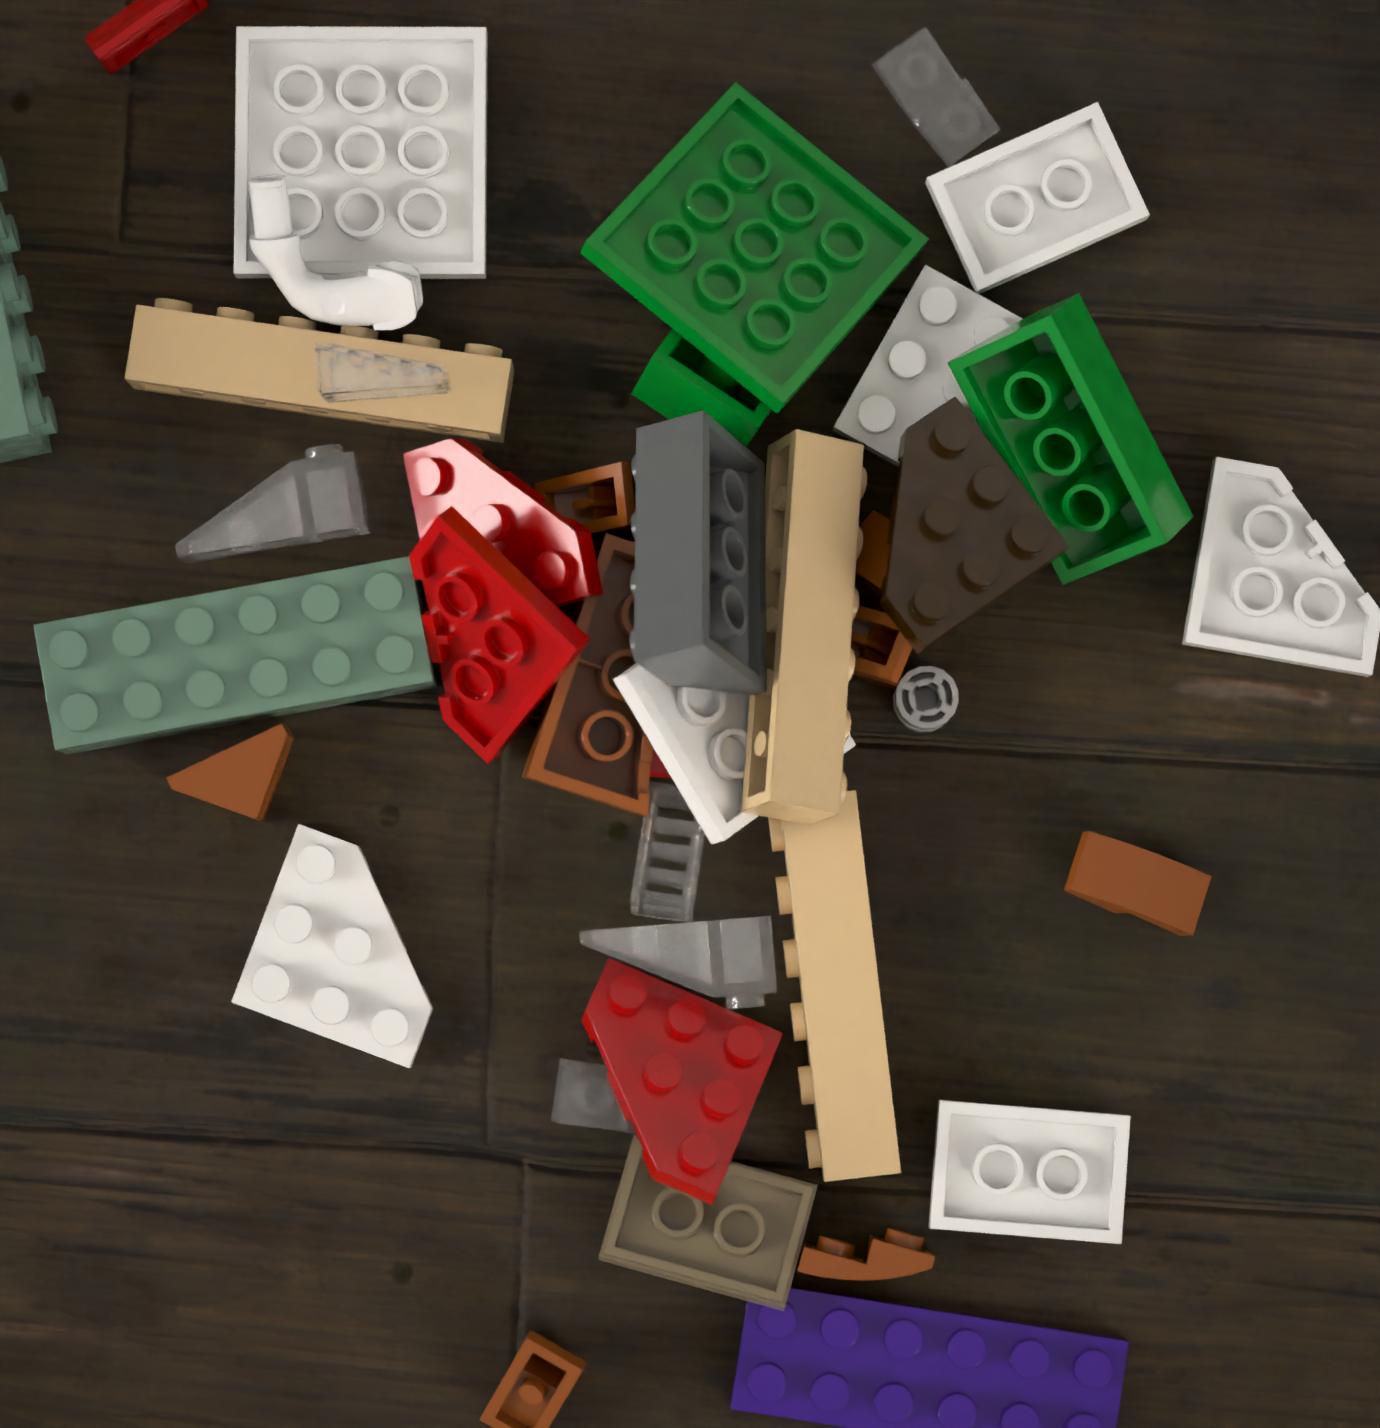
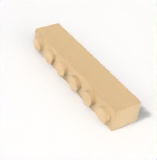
M156 298L154 307L136 304L125 372V380L134 389L504 443L515 369L512 359L501 358L503 350L500 348L469 343L465 344L464 352L439 349L440 340L413 334L403 335L402 343L377 340L378 331L360 326H341L340 334L316 331V322L291 316L279 317L278 325L254 322V313L229 307H218L216 316L192 313V304L168 298Z
M796 429L768 445L765 478L766 693L750 695L741 807V812L811 825L840 814V806L846 796L847 778L842 770L844 744L851 730V715L847 710L848 682L855 668V653L851 648L852 621L859 607V592L855 587L856 560L863 546V532L859 527L860 500L865 493L867 485V472L863 467L864 444Z
M856 790L846 791L845 799L840 806V814L811 825L768 817L772 852L784 851L787 876L775 877L779 914H792L794 939L783 940L787 978L799 977L802 1002L790 1004L794 1042L806 1040L809 1066L797 1067L802 1105L814 1104L817 1129L805 1130L809 1169L821 1167L824 1182L901 1173Z

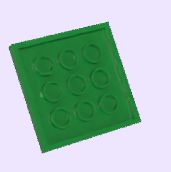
M735 82L585 241L580 254L778 414L917 257L929 238Z

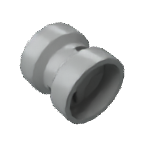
M919 666L908 671L897 684L892 696L893 711L898 721L907 729L918 733L932 732L941 728L955 714L959 703L958 688L953 678L944 670L934 666Z

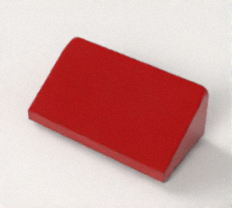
M136 0L90 32L85 37V42L109 74H114L209 7L208 4L210 2L209 0Z

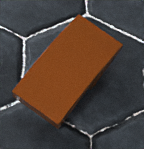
M1091 831L1082 832L1064 891L1115 914L1130 913L1176 935L1193 936L1212 876L1132 844Z
M887 1228L885 1238L874 1235L869 1236L864 1259L853 1256L856 1245L835 1238L819 1235L816 1246L803 1242L796 1269L797 1272L841 1280L868 1281L892 1279L932 1269L935 1255L931 1251L921 1249L924 1241L923 1237Z

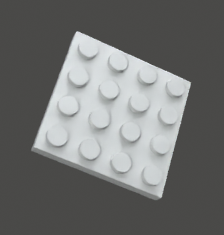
M236 26L234 275L236 278H272L255 256L250 246L249 237L255 234L248 181L251 178L264 175H286L292 230L299 231L301 254L308 270L317 274H344L367 271V266L372 262L396 260L418 268L421 279H486L488 39L486 27Z

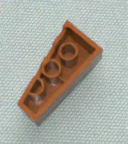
M606 533L598 539L595 549L603 595L578 601L572 622L591 640L548 693L521 777L638 816L648 817L650 766L653 757V746L613 680L636 664L630 647V632L634 628L635 598L631 590L630 576L635 569V543Z

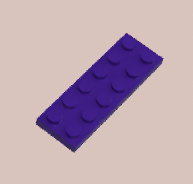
M791 1286L784 1311L746 1301L730 1409L847 1428H1116L1129 1341L1124 1338Z

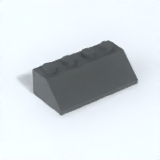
M704 410L636 428V454L633 456L631 463L633 478L636 482L635 512L631 516V529L635 539V569L630 576L631 590L635 598L634 628L630 632V647L634 661L666 685L749 695L766 693L765 463Z

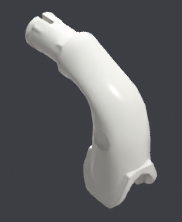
M264 175L249 179L255 234L249 237L251 249L293 308L312 320L341 326L372 325L374 330L398 329L410 324L416 318L417 311L423 305V291L418 268L402 261L388 260L372 262L367 266V271L328 275L317 274L308 270L301 254L299 231L292 230L286 175Z

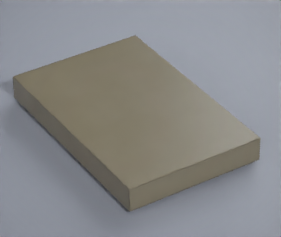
M633 1135L600 1250L599 1260L784 1311L818 1185L730 1161L719 1191L711 1205L653 1180L642 1157L644 1152L638 1136Z

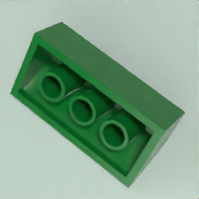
M1079 293L1027 316L947 362L984 435L1070 546L1062 556L1051 563L1062 585L1169 542L1194 517Z

